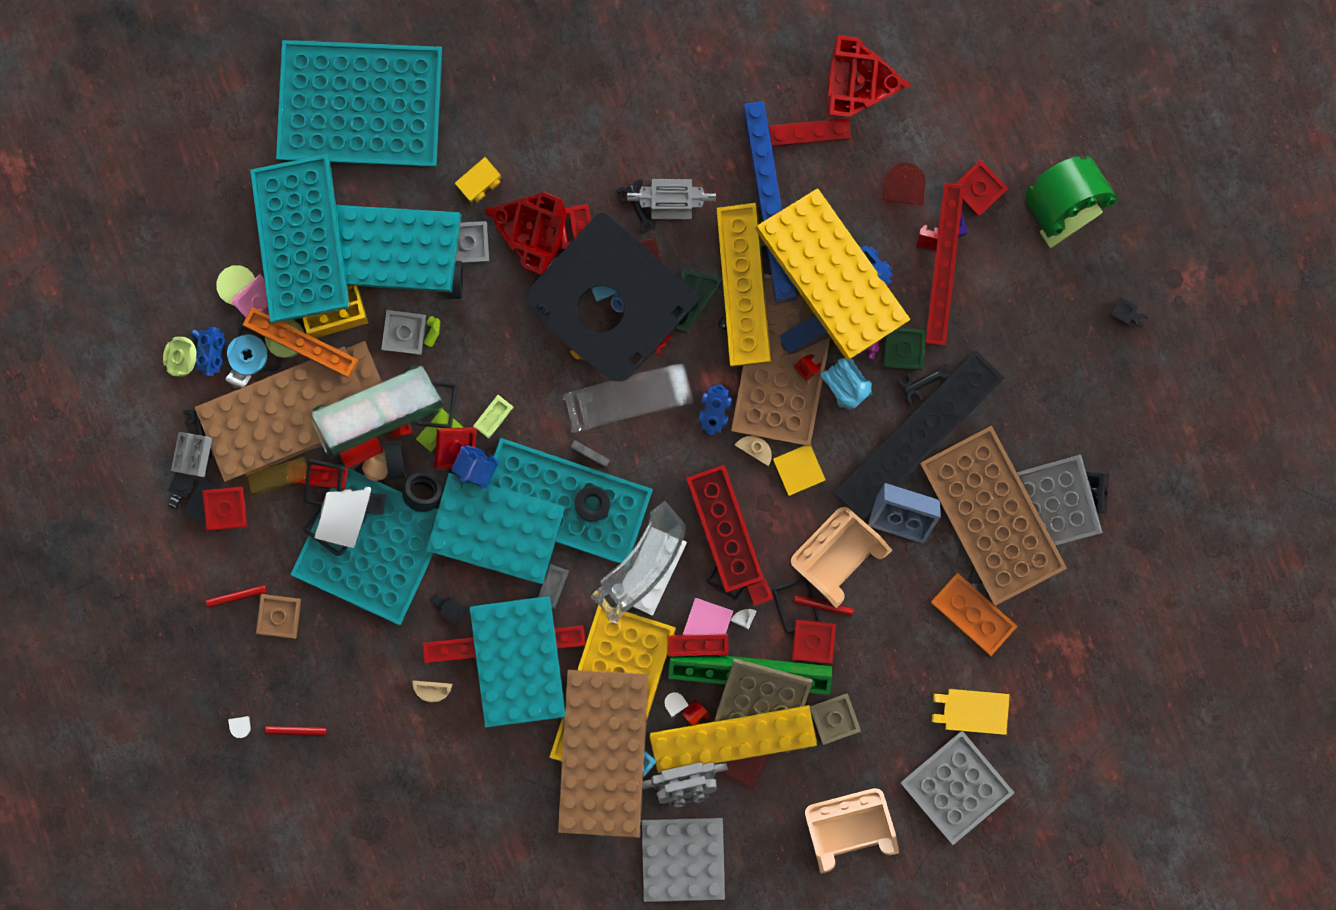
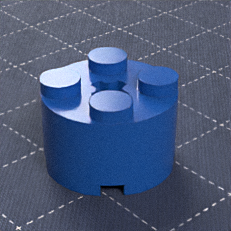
M465 445V447H461L452 467V472L459 475L458 479L464 483L471 481L476 483L477 486L486 489L499 461L492 455L488 458L484 455L485 451Z

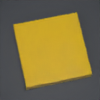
M811 445L802 446L773 459L788 496L826 480Z

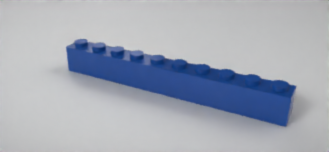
M764 101L744 104L743 110L761 219L764 222L782 211L765 104ZM766 246L775 303L795 301L797 297L795 285Z

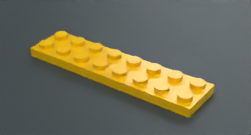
M757 203L717 208L730 366L771 362L761 240L755 230V227L759 225Z
M809 705L650 733L658 773L700 762L702 765L817 746Z

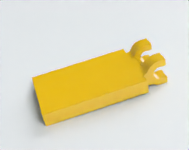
M948 689V695L934 694L933 702L945 703L944 715L932 714L931 722L946 723L945 729L1006 735L1010 694Z

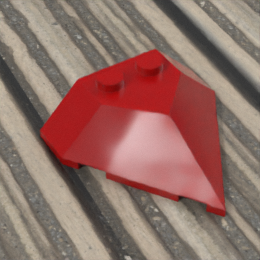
M837 35L830 59L827 88L829 115L850 117L911 86V84L901 78L892 67L876 53L870 51L857 37Z
M542 192L484 209L487 215H491L495 221L496 228L509 247L517 253L523 267L538 274H543L558 253L567 218L562 198Z

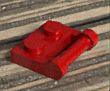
M589 204L565 208L567 215L570 214L574 239L591 221ZM566 225L564 226L559 250H565L572 242H568Z

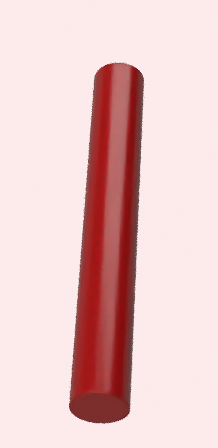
M265 585L208 599L206 603L208 608L267 593Z
M797 595L794 596L793 603L849 616H852L854 608L841 605L836 608L831 603Z
M265 727V734L326 736L327 728Z

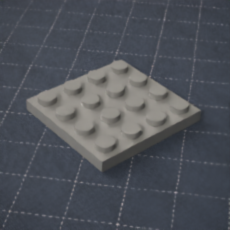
M1081 455L1017 472L1055 546L1102 533Z
M960 731L900 782L952 845L1014 794V791L963 731Z
M723 818L642 820L644 902L725 900Z

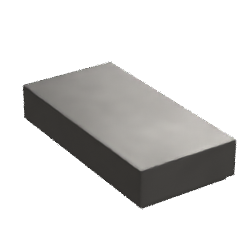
M574 440L571 446L572 449L604 467L608 466L610 462L608 458Z
M550 564L538 598L550 596L551 606L556 608L569 571Z

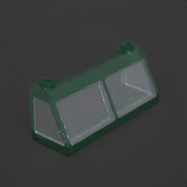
M416 364L406 368V372L329 406L325 407L322 404L313 408L314 412L310 414V417L329 460L339 456L344 451H349L356 446L421 418L423 419L428 414L431 416L440 412L444 405L423 366L417 367Z

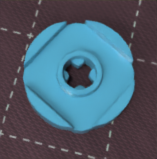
M247 334L232 340L227 349L229 364L240 374L255 375L266 365L268 349L264 342L254 335ZM252 350V358L244 360L243 351Z

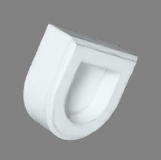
M670 693L665 699V707L671 716L689 706L679 693Z
M249 716L228 719L230 732L233 736L243 738L250 733L251 724Z

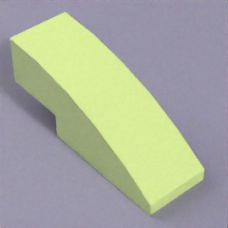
M1098 204L1091 208H1085L1076 216L1068 217L1064 220L1066 229L1059 235L1048 238L1043 229L1040 231V234L1048 246L1052 248L1100 216L1103 211Z

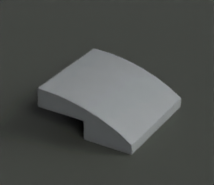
M179 432L171 471L205 477L212 437Z

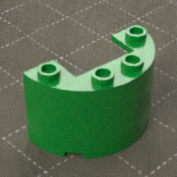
M1079 156L1073 157L1054 165L1036 179L1037 184L1034 187L1030 186L1025 194V203L1048 238L1059 235L1066 229L1064 220L1068 217L1076 216L1081 210L1091 208L1097 202L1099 207L1103 209L1113 206L1118 201V197L1094 160L1087 156L1084 159H1080Z

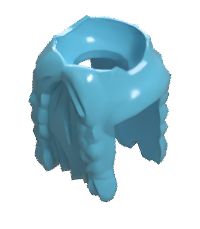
M841 358L835 366H831L828 371L825 370L820 374L821 379L828 384L834 393L837 405L840 408L851 410V408L857 407L862 401L872 395L871 381L862 376L852 358L848 361L846 358Z

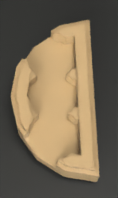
M746 436L735 444V446L769 467L772 459L771 449L762 438Z
M412 681L413 689L417 696L427 702H439L446 698L453 684Z

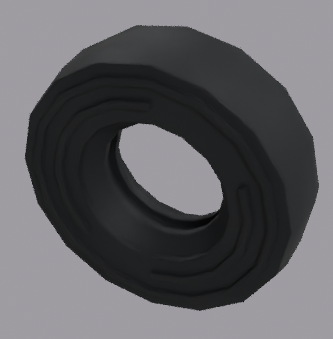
M595 485L586 486L576 495L574 501L575 510L584 520L590 522L599 521L609 512L610 498L601 487ZM596 496L599 498L600 507L598 510L588 511L584 503L587 497Z

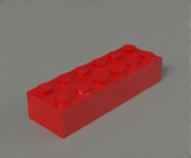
M725 465L687 477L686 480L725 592L727 593L764 580Z

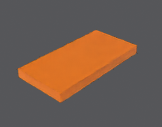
M958 572L930 602L989 656H992L1018 627Z

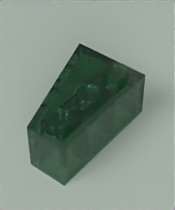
M684 269L681 279L698 294L699 301L680 321L674 331L685 334L690 332L723 282L722 278ZM679 306L672 313V316L677 318L684 310Z

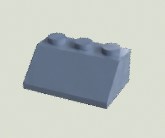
M884 483L876 496L868 526L924 544L941 517L940 500Z

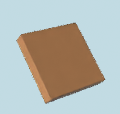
M261 594L256 634L297 639L302 599Z

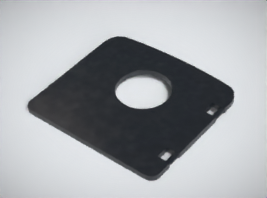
M598 213L530 287L526 300L529 308L569 348L610 380L621 382L627 380L636 372L638 367L696 306L699 297L689 285L605 213ZM594 287H610L617 291L624 301L625 310L622 320L615 328L607 332L590 331L581 324L578 318L577 307L581 297L585 292ZM680 306L684 311L677 318L673 317L671 314ZM636 353H639L642 357L633 365L630 359Z

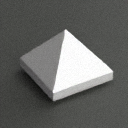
M232 369L226 377V381L235 388H243L249 382L252 375H243Z

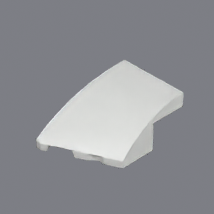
M365 487L364 490L351 491L349 489L342 492H327L321 507V517L315 532V538L354 548L368 504L371 487Z

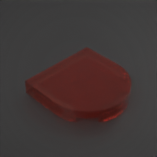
M900 163L892 167L886 176L883 201L923 206L926 181L921 169L911 163Z

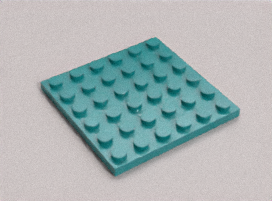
M348 468L346 469L348 470L345 490L358 491L364 490L365 487H371L370 493L386 494L384 515L365 513L354 548L347 547L341 556H336L311 536H308L290 575L401 625L434 555L433 552L426 551L438 509L434 508L427 512L415 511L405 504L402 492L378 481H372L365 475ZM330 488L329 492L337 491V489ZM321 510L311 529V532L314 534L319 523V515L321 513ZM324 541L338 552L344 546Z

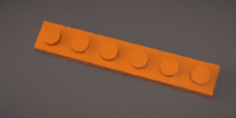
M253 307L243 323L244 327L347 378H350L359 362L358 359L283 322L272 324L269 315Z

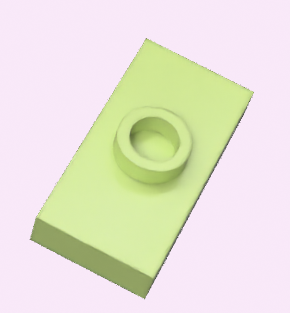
M497 395L473 427L489 439L514 407Z

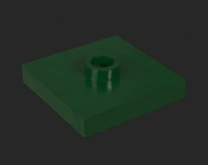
M898 328L885 336L883 368L923 371L926 330Z

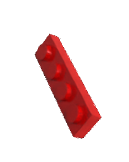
M849 118L769 126L772 147L851 139Z

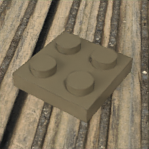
M848 693L809 706L823 745L861 732Z

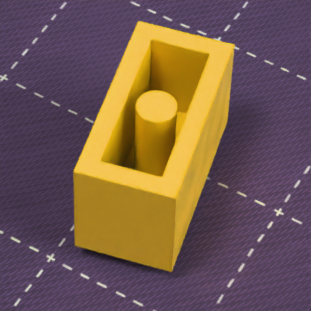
M484 157L457 180L455 185L471 204L474 201L478 203L486 196L484 193L489 188L493 190L501 183L500 179L502 177L487 158Z

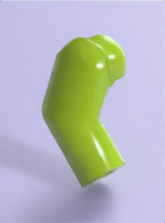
M430 316L426 325L430 326L431 329L424 340V344L432 347L439 335L440 320Z

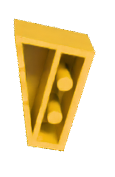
M347 286L350 308L303 317L306 333L314 338L368 324L359 287Z

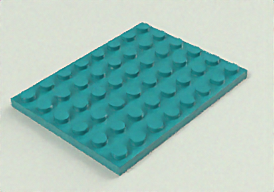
M282 40L276 160L295 161L328 154L330 163L437 167L442 47Z

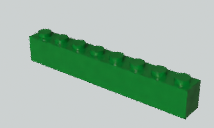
M725 655L670 657L668 679L726 684L735 658L812 679L809 693L830 695L832 666Z

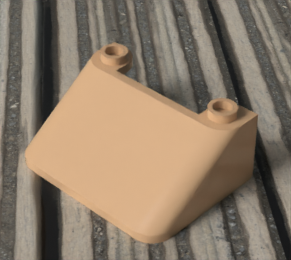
M841 507L797 550L791 558V564L837 608L845 597L844 592L839 586L870 554L877 559H882L892 549L879 534L849 508Z
M869 789L812 804L805 811L820 873L829 872L834 868L835 855L879 844L881 852L885 855L899 853L897 838L885 797L879 789Z

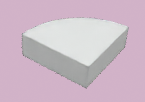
M753 609L741 610L730 621L749 629L757 611Z

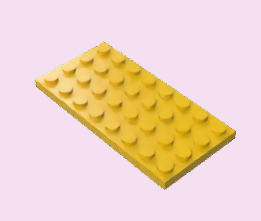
M819 189L814 190L755 227L761 239L847 361L910 320L887 285L878 277L875 268Z
M599 603L578 670L649 674L648 718L667 659V635H674L676 627ZM562 717L550 754V758L559 761L563 759L565 717Z

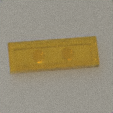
M302 457L248 474L251 493H261L306 479L307 465L305 458Z

